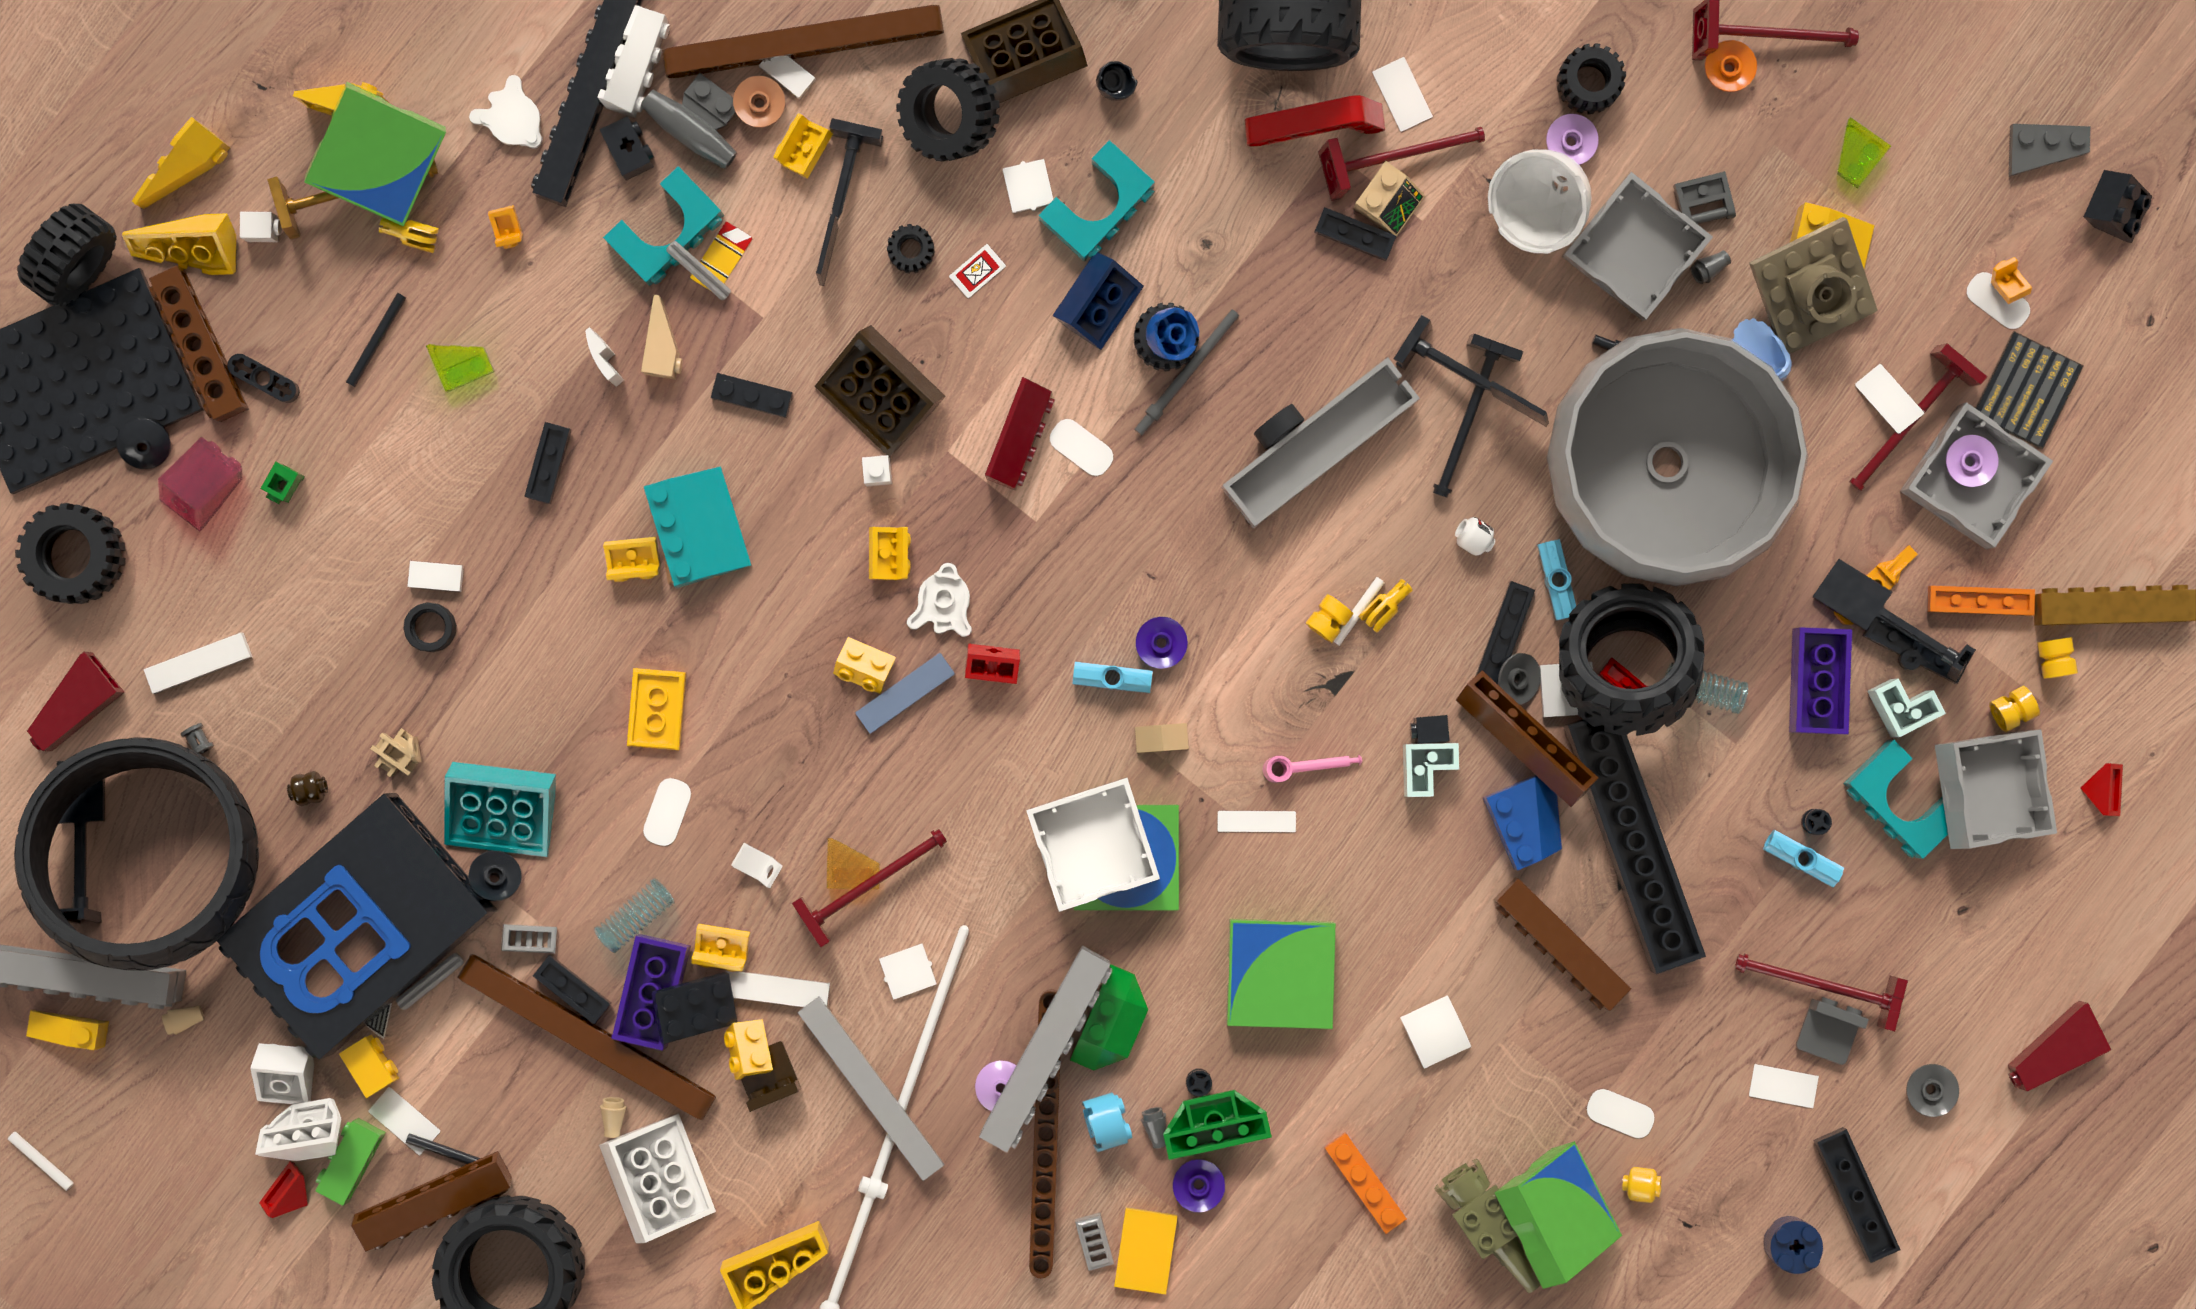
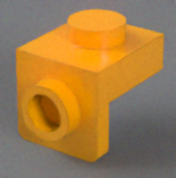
M514 205L488 212L496 238V247L503 246L504 249H509L517 246L518 242L522 241L523 233Z
M2015 257L1999 262L1992 271L1991 284L2007 304L2031 294L2032 290L2031 285L2017 270L2018 260Z

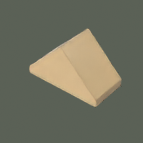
M1187 723L1135 727L1137 753L1189 749Z

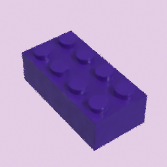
M1805 627L1792 629L1789 732L1849 734L1852 629Z
M643 934L635 936L611 1039L662 1051L668 1047V1043L663 1044L660 1042L652 991L683 983L691 945Z

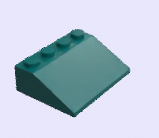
M721 466L643 486L674 587H684L752 566Z
M452 762L445 775L444 845L548 857L555 805L556 774Z

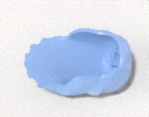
M1752 318L1751 320L1745 319L1740 322L1733 332L1734 338L1732 340L1772 366L1780 380L1784 381L1791 371L1792 361L1782 340L1763 321L1758 322L1755 318Z

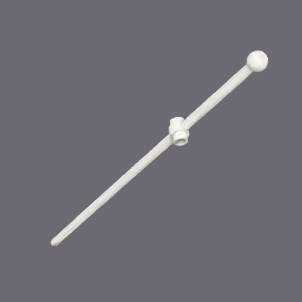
M965 925L959 928L898 1100L905 1111L969 933V929ZM888 1133L883 1142L872 1176L870 1178L863 1176L860 1181L858 1191L865 1193L829 1298L822 1302L820 1309H840L838 1301L874 1199L876 1197L884 1199L888 1184L882 1183L881 1179L894 1145V1141Z

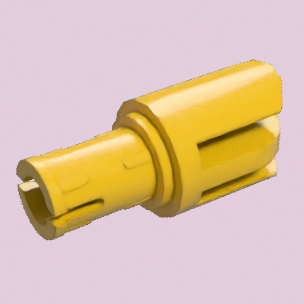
M382 217L379 225L383 227H379V233L398 237L403 245L434 253L435 246L432 244H435L437 241V236L434 234L438 233L439 228L413 220L406 221L405 225L402 226Z
M1400 579L1387 594H1379L1358 617L1362 621L1366 620V624L1369 627L1374 626L1373 630L1378 633L1398 613L1397 605L1413 589L1408 583L1405 585L1406 581Z

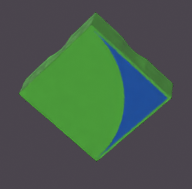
M346 82L332 113L331 122L325 136L319 143L305 174L304 183L404 226L444 139L446 127L415 112L395 107L382 97Z
M1229 919L1227 1026L1333 1029L1336 923L1325 921L1280 922L1261 919Z
M1575 1141L1551 1148L1534 1161L1525 1173L1515 1176L1495 1192L1511 1227L1521 1240L1525 1254L1543 1289L1567 1283L1622 1236Z

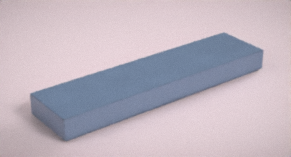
M939 653L855 713L871 734L955 675L942 654Z

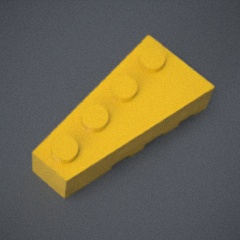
M817 1221L722 1261L720 1272L736 1308L751 1309L763 1302L778 1288H782L797 1274L802 1273L828 1254L829 1242L820 1221Z

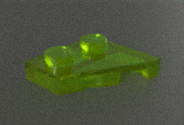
M1850 117L1846 125L1837 175L1858 189L1890 150L1891 145Z

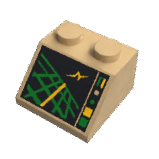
M1385 161L1357 200L1353 209L1382 230L1397 237L1425 195L1407 175Z

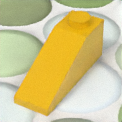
M30 1010L26 1036L69 1047L97 1050L104 1048L106 1045L109 1021Z

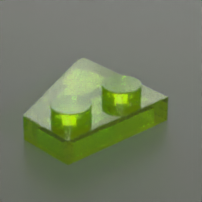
M426 345L446 392L455 390L495 372L484 347Z

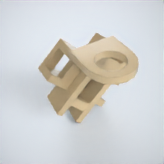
M402 728L394 739L385 733H381L379 743L370 748L381 756L374 766L377 768L381 767L387 771L389 777L394 776L398 770H401L408 776L415 766L422 762L418 737H413Z

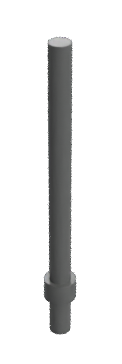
M1231 309L1158 401L1148 407L1145 411V417L1134 429L1138 434L1142 436L1154 421H1158L1164 414L1162 412L1240 316L1236 311Z

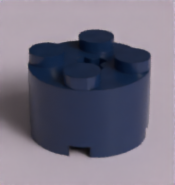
M1784 1216L1775 1220L1770 1228L1767 1229L1764 1235V1249L1771 1261L1782 1270L1792 1274H1802L1819 1265L1823 1254V1241L1816 1228L1806 1221L1795 1216ZM1795 1240L1797 1241V1245L1794 1246V1249L1792 1250L1789 1248V1245H1793Z

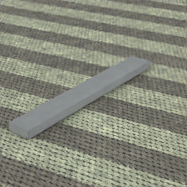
M820 996L797 1012L920 1178L924 1181L945 1165Z

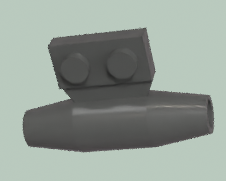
M701 73L697 75L684 92L682 104L655 90H652L642 102L641 107L663 130L695 154L724 169L728 168L735 159L737 152L716 131L727 126L735 116L733 97Z

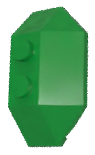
M1112 964L1109 966L1112 968V972L1105 985H1101L1099 996L1089 1013L1070 1058V1061L1093 1071L1129 1057L1149 1010L1135 974Z
M1236 1090L1182 1101L1163 1133L1169 1160L1272 1138L1267 1112Z

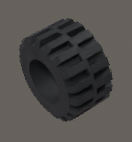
M1595 43L1593 47H1590V44H1585L1582 48L1577 47L1567 56L1557 75V81L1559 82L1557 90L1562 92L1560 97L1562 101L1567 100L1569 102L1568 107L1570 109L1576 107L1578 108V113L1582 114L1584 111H1587L1588 114H1594L1595 111H1598V113L1604 111L1615 102L1626 83L1624 82L1626 71L1622 70L1625 65L1623 60L1620 62L1617 60L1619 57L1617 52L1611 54L1609 52L1610 47L1605 46L1602 49L1600 44ZM1588 66L1598 69L1605 79L1604 89L1597 92L1584 89L1578 81V70Z
M1158 303L1157 306H1151L1145 313H1142L1136 323L1134 346L1137 354L1144 360L1147 366L1151 365L1155 370L1164 369V371H1170V369L1174 368L1177 370L1182 365H1186L1196 352L1199 337H1196L1194 345L1197 346L1195 351L1189 357L1182 360L1160 358L1153 353L1147 344L1146 327L1151 317L1158 311L1166 308L1176 307L1184 310V307L1181 305L1177 307L1174 306V303H1168V305Z

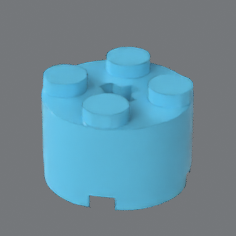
M1108 1093L1082 1101V1105L1086 1108L1083 1110L1090 1138L1095 1137L1096 1144L1093 1146L1096 1152L1128 1143V1139L1132 1138V1132L1129 1124L1122 1118L1121 1114L1125 1113L1122 1099L1118 1098V1095Z

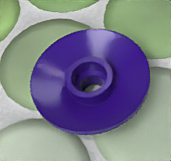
M1155 617L1146 621L1140 627L1136 636V650L1139 657L1147 665L1154 668L1165 669L1176 665L1184 657L1187 650L1188 640L1185 630L1177 621L1168 617ZM1159 638L1166 640L1164 648L1157 646L1156 641Z
M1195 1159L1184 1163L1177 1170L1173 1179L1175 1198L1181 1206L1189 1211L1205 1212L1213 1209L1221 1201L1225 1192V1181L1222 1172L1215 1164L1203 1159ZM1201 1180L1204 1185L1202 1188L1196 1189L1193 1185L1194 1182Z

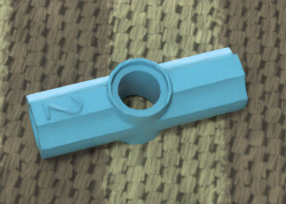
M1560 539L1538 544L1537 547L1545 575L1544 583L1549 591L1555 620L1569 618L1570 612L1576 607V602L1571 586V575L1567 570ZM1554 573H1559L1563 576L1564 583L1561 587H1557L1552 583Z
M1075 662L1072 684L1150 693L1153 671ZM1110 670H1115L1120 675V681L1115 685H1110L1105 680V674Z
M1776 830L1771 832L1764 843L1763 850L1831 887H1834L1843 875L1844 867ZM1803 851L1809 856V860L1804 866L1798 861V857Z

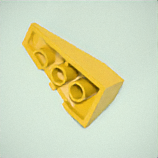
M191 117L170 142V145L173 146L171 152L167 156H161L158 160L157 173L147 177L132 202L142 209L147 208L212 169L216 164L222 163L227 157V151L230 147L207 127Z
M203 214L122 233L126 246L133 257L162 263L165 260L177 263L183 269H187L188 266L202 269V273L208 275H229L236 272V233L228 214Z

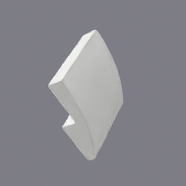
M589 327L585 332L592 357L607 380L617 387L624 379L608 362L615 353Z
M1448 996L1400 1017L1424 1069L1471 1047Z

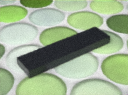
M1513 581L1509 582L1476 675L1483 671L1498 684L1500 670L1505 661L1512 655L1535 589Z

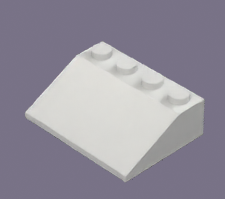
M679 1114L599 1145L636 1243H646L716 1212Z

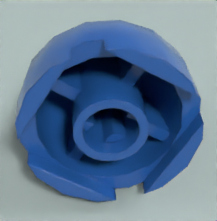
M1171 307L1158 311L1151 317L1146 327V340L1154 354L1163 359L1182 360L1189 357L1195 351L1197 345L1194 344L1196 337H1199V327L1192 313L1181 308Z

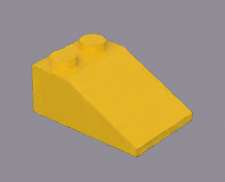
M362 82L361 86L353 84L387 101L383 97L384 94L377 91V87ZM345 84L294 91L293 97L309 109L332 116Z
M1805 202L1798 207L1790 242L1844 217L1848 220L1863 268H1865L1875 225L1831 208Z

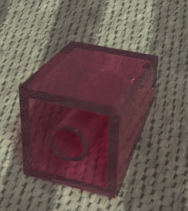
M201 437L158 478L159 500L200 532L241 482L242 466L235 458H228L224 455L216 443L213 441L208 442Z

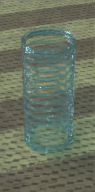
M1671 662V664L1669 665L1666 675L1674 666V662ZM1703 670L1704 678L1697 695V703H1700L1703 698V705L1708 701V705L1712 706L1714 702L1715 708L1719 705L1720 709H1723L1725 706V710L1728 711L1731 707L1732 713L1739 714L1746 702L1748 683L1745 681L1740 683V680L1735 681L1734 678L1729 680L1728 677L1723 678L1722 675H1712L1711 672L1706 674V671ZM1710 674V679H1709L1708 684H1707V686H1706L1707 677H1708V675ZM1714 676H1715V677H1716V680H1715V682H1714V684H1713V687H1712V681H1713V678H1714ZM1721 678V683L1718 687V680ZM1727 679V684L1723 690L1724 681ZM1733 681V685L1729 691L1730 682ZM1738 682V688L1735 692V685Z
M652 878L650 880L652 887L646 884V888L661 903L663 909L658 906L644 888H641V891L658 909L659 913L653 909L640 892H637L640 900L632 895L634 902L628 899L632 909L626 903H623L627 912L622 907H619L621 914L618 911H614L619 921L610 914V919L613 923L605 918L607 925L601 922L602 927H594L598 938L611 952L616 953L619 951L621 946H625V942H630V938H634V934H639V930L643 931V926L648 927V923H652V919H657V915H661V911L665 912L666 907L670 908V905L673 906L675 904L671 894L657 879ZM641 901L653 912L654 916L648 912ZM640 909L648 915L650 921L644 917ZM634 911L644 920L645 924L640 921ZM628 913L639 923L641 928L634 923ZM627 921L635 927L636 932L631 929ZM621 923L631 932L632 936L626 932ZM616 926L626 935L627 939L621 935ZM614 933L621 938L623 944L618 941Z

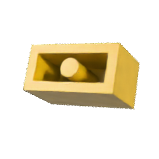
M372 1034L339 1053L366 1098L376 1094L399 1079L396 1065L392 1060H387L383 1053V1044L377 1037L374 1038Z

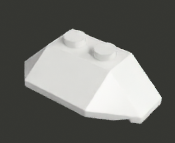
M327 1098L293 1104L288 1107L270 1125H265L260 1129L255 1154L262 1157L292 1161L335 1155L340 1134L341 1116L334 1099Z

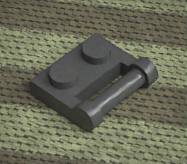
M1725 171L1673 185L1679 211L1696 224L1725 217L1726 219L1736 217ZM1720 200L1723 201L1724 206L1722 208L1695 215L1690 213L1689 208Z

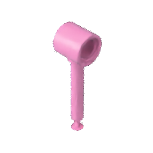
M1358 755V758L1344 756L1290 762L1284 756H1275L1269 758L1264 763L1263 775L1268 781L1278 783L1286 781L1292 773L1348 767L1351 763H1359L1360 765L1362 757ZM1275 762H1279L1283 766L1284 771L1280 777L1272 773V765Z

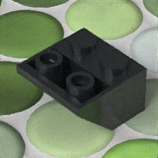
M2104 170L2083 217L2094 228L2125 242L2132 243L2135 235L2140 231L2142 219L2151 206L2153 196L2132 174Z

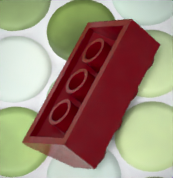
M1022 377L985 473L988 481L1015 491L1018 485L1023 486L1028 473L1023 470L1027 461L1032 462L1037 449L1033 447L1036 437H1042L1046 423L1042 422L1045 413H1051L1055 403V399L1051 398L1053 395L1051 390Z

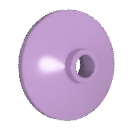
M1578 114L1563 115L1551 124L1547 132L1548 150L1561 152L1572 158L1578 165L1587 162L1596 152L1598 133L1593 123L1586 117ZM1567 138H1573L1575 145L1569 146L1566 142Z
M1967 435L1957 439L1951 444L1946 454V468L1949 475L1954 481L1966 487H1977L1987 483L1993 478L1998 468L1999 461L1995 447L1990 441L1978 435ZM1967 457H1970L1973 460V465L1971 467L1967 466L1965 463Z
M994 1061L980 1071L976 1079L975 1091L978 1100L985 1108L992 1111L1001 1095L996 1090V1085L1003 1083L1006 1086L1017 1065L1009 1061Z

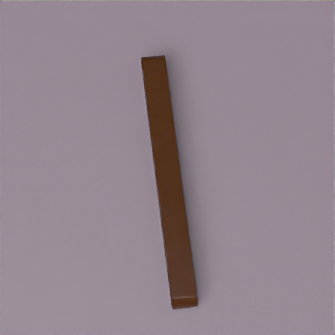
M927 5L670 47L662 50L666 77L681 78L698 75L699 73L706 74L760 65L762 61H766L765 59L771 61V58L777 56H788L791 59L932 37L944 33L940 6Z
M470 954L457 976L458 979L699 1120L705 1118L716 1099V1096L710 1091L630 1044L611 1039V1033L477 955Z
M1048 989L1041 994L1039 999L1038 1025L1048 1009L1044 1005L1043 999L1047 995L1055 996L1057 990ZM1060 1068L1054 1077L1055 1084L1048 1087L1041 1102L1044 1100L1051 1101L1054 1104V1110L1050 1113H1044L1039 1106L1041 1102L1035 1101L1029 1269L1031 1274L1039 1279L1048 1277L1053 1269ZM1047 1126L1053 1130L1054 1134L1050 1139L1040 1137L1039 1130L1042 1127ZM1042 1153H1048L1053 1161L1051 1164L1044 1166L1038 1162V1156ZM1042 1179L1048 1180L1051 1183V1189L1047 1192L1040 1191L1037 1188L1038 1181ZM1040 1206H1046L1050 1209L1051 1213L1046 1218H1040L1036 1214V1209ZM1044 1232L1048 1234L1050 1240L1046 1244H1039L1035 1240L1036 1234ZM1037 1259H1045L1049 1266L1047 1269L1040 1271L1035 1268L1034 1262Z

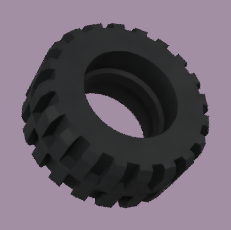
M946 58L924 63L923 66L913 69L912 75L905 78L903 81L905 88L899 89L898 98L901 99L900 103L896 104V112H900V119L897 120L899 127L903 126L905 132L902 133L906 141L911 140V147L916 152L922 151V156L944 162L972 156L989 144L988 139L993 138L996 132L994 124H999L1000 115L996 114V110L1000 108L999 100H995L994 94L997 93L995 86L989 85L988 81L990 78L985 72L979 73V66L974 63L968 64L967 60L961 58ZM943 85L956 94L962 108L961 123L954 134L941 126L935 114V98Z
M75 203L61 207L58 212L55 211L47 221L45 220L40 225L41 227L37 232H34L30 242L24 247V253L19 258L20 264L17 266L20 282L43 300L55 306L67 305L71 300H76L81 293L87 291L89 286L97 280L98 275L105 269L106 263L111 259L112 251L116 246L117 236L113 226L85 205Z
M61 503L60 506L51 505L46 507L45 512H36L32 515L34 521H27L22 528L26 531L24 535H18L17 542L21 543L20 550H15V558H20L21 561L20 564H17L19 573L26 575L22 580L27 586L34 587L33 592L37 595L44 596L47 600L54 602L84 604L88 603L89 600H97L103 597V591L109 592L114 587L111 583L113 579H120L122 573L118 569L120 565L125 566L126 558L121 557V551H126L125 543L119 542L118 538L122 536L119 529L113 528L114 522L109 517L103 516L102 512L77 504ZM68 530L81 531L88 539L91 550L87 567L74 578L61 577L54 569L51 559V552L55 541Z

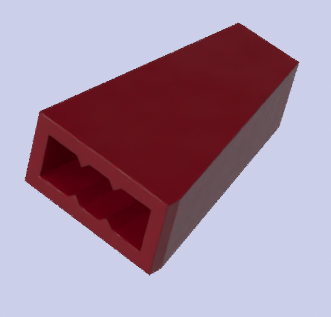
M84 651L79 655L28 728L27 732L31 736L30 742L39 751H53L125 693L93 652Z
M2083 1001L2074 1003L2008 1064L2011 1072L2008 1076L2014 1087L2028 1092L2111 1051L2089 1003Z

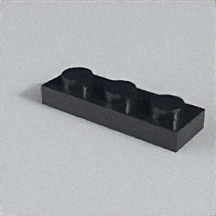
M1324 207L1314 231L1318 235L1383 261H1387L1396 239V235Z
M717 373L710 398L787 418L793 392Z
M548 422L544 423L524 497L547 504L552 503L572 429Z
M552 955L545 959L533 975L534 978L593 1024L597 1023L611 1005L608 999Z

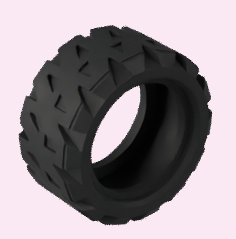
M1219 0L1217 47H1219L1220 53L1231 61L1252 68L1276 71H1311L1337 67L1354 58L1360 50L1361 0Z
M1623 583L1619 590L1613 586H1608L1593 592L1591 600L1580 601L1570 612L1569 621L1564 623L1559 639V679L1562 683V692L1569 705L1578 709V715L1594 727L1603 725L1605 732L1627 735L1636 731V736L1655 733L1664 724L1666 727H1669L1682 718L1687 708L1693 705L1699 693L1705 657L1704 637L1699 624L1697 625L1694 614L1682 601L1677 603L1671 593L1654 586L1653 591H1650L1644 584ZM1620 631H1639L1660 640L1670 651L1674 659V666L1662 680L1651 686L1639 689H1625L1611 685L1601 679L1593 671L1587 658L1593 647L1606 636Z
M507 1195L478 1205L451 1226L436 1250L432 1269H435L432 1277V1287L435 1300H440V1309H500L488 1303L478 1293L470 1273L471 1255L478 1240L484 1234L499 1230L514 1231L527 1236L537 1244L547 1261L549 1271L547 1290L541 1302L529 1309H570L581 1291V1281L585 1275V1257L580 1250L582 1243L575 1228L565 1221L567 1218L555 1207L540 1203L541 1200L532 1197H511Z

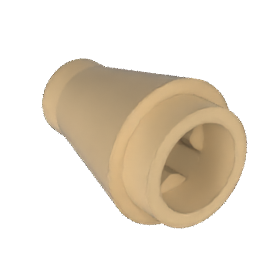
M200 1005L196 1007L168 1010L167 1014L162 1015V1020L167 1034L174 1033L177 1035L194 1024L203 1021L204 1015Z
M619 1097L604 1098L603 1104L600 1105L604 1136L608 1138L619 1137L626 1111L624 1099Z

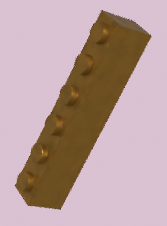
M2162 585L2146 586V591H2136V586H2122L2120 591L2110 592V587H2094V592H2084V587L2068 588V593H2058V588H2044L2042 593L2035 594L2034 626L2196 621V589L2188 590V585H2172V590H2162Z

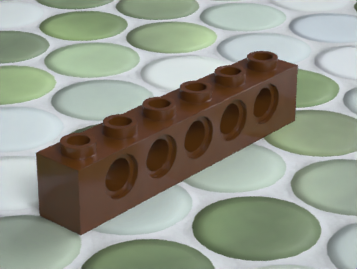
M176 265L150 277L149 280L152 285L149 287L153 298L159 301L163 310L160 311L164 322L167 325L170 324L173 330L171 338L176 347L181 348L184 354L182 362L185 368L191 371L194 376L193 386L199 395L202 394L205 400L203 407L208 417L223 422L249 410L234 375L228 370V362L186 270ZM179 292V301L176 304H172V295ZM185 316H190V324L183 328L181 324L182 319ZM197 339H200V349L197 351H193V342ZM208 362H211V372L207 375H204V365ZM222 386V395L219 398H215V388Z

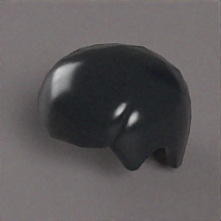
M1109 61L1103 65L1096 77V85L1099 92L1111 101H1121L1128 98L1134 93L1138 83L1137 79L1133 76L1132 68L1119 61Z

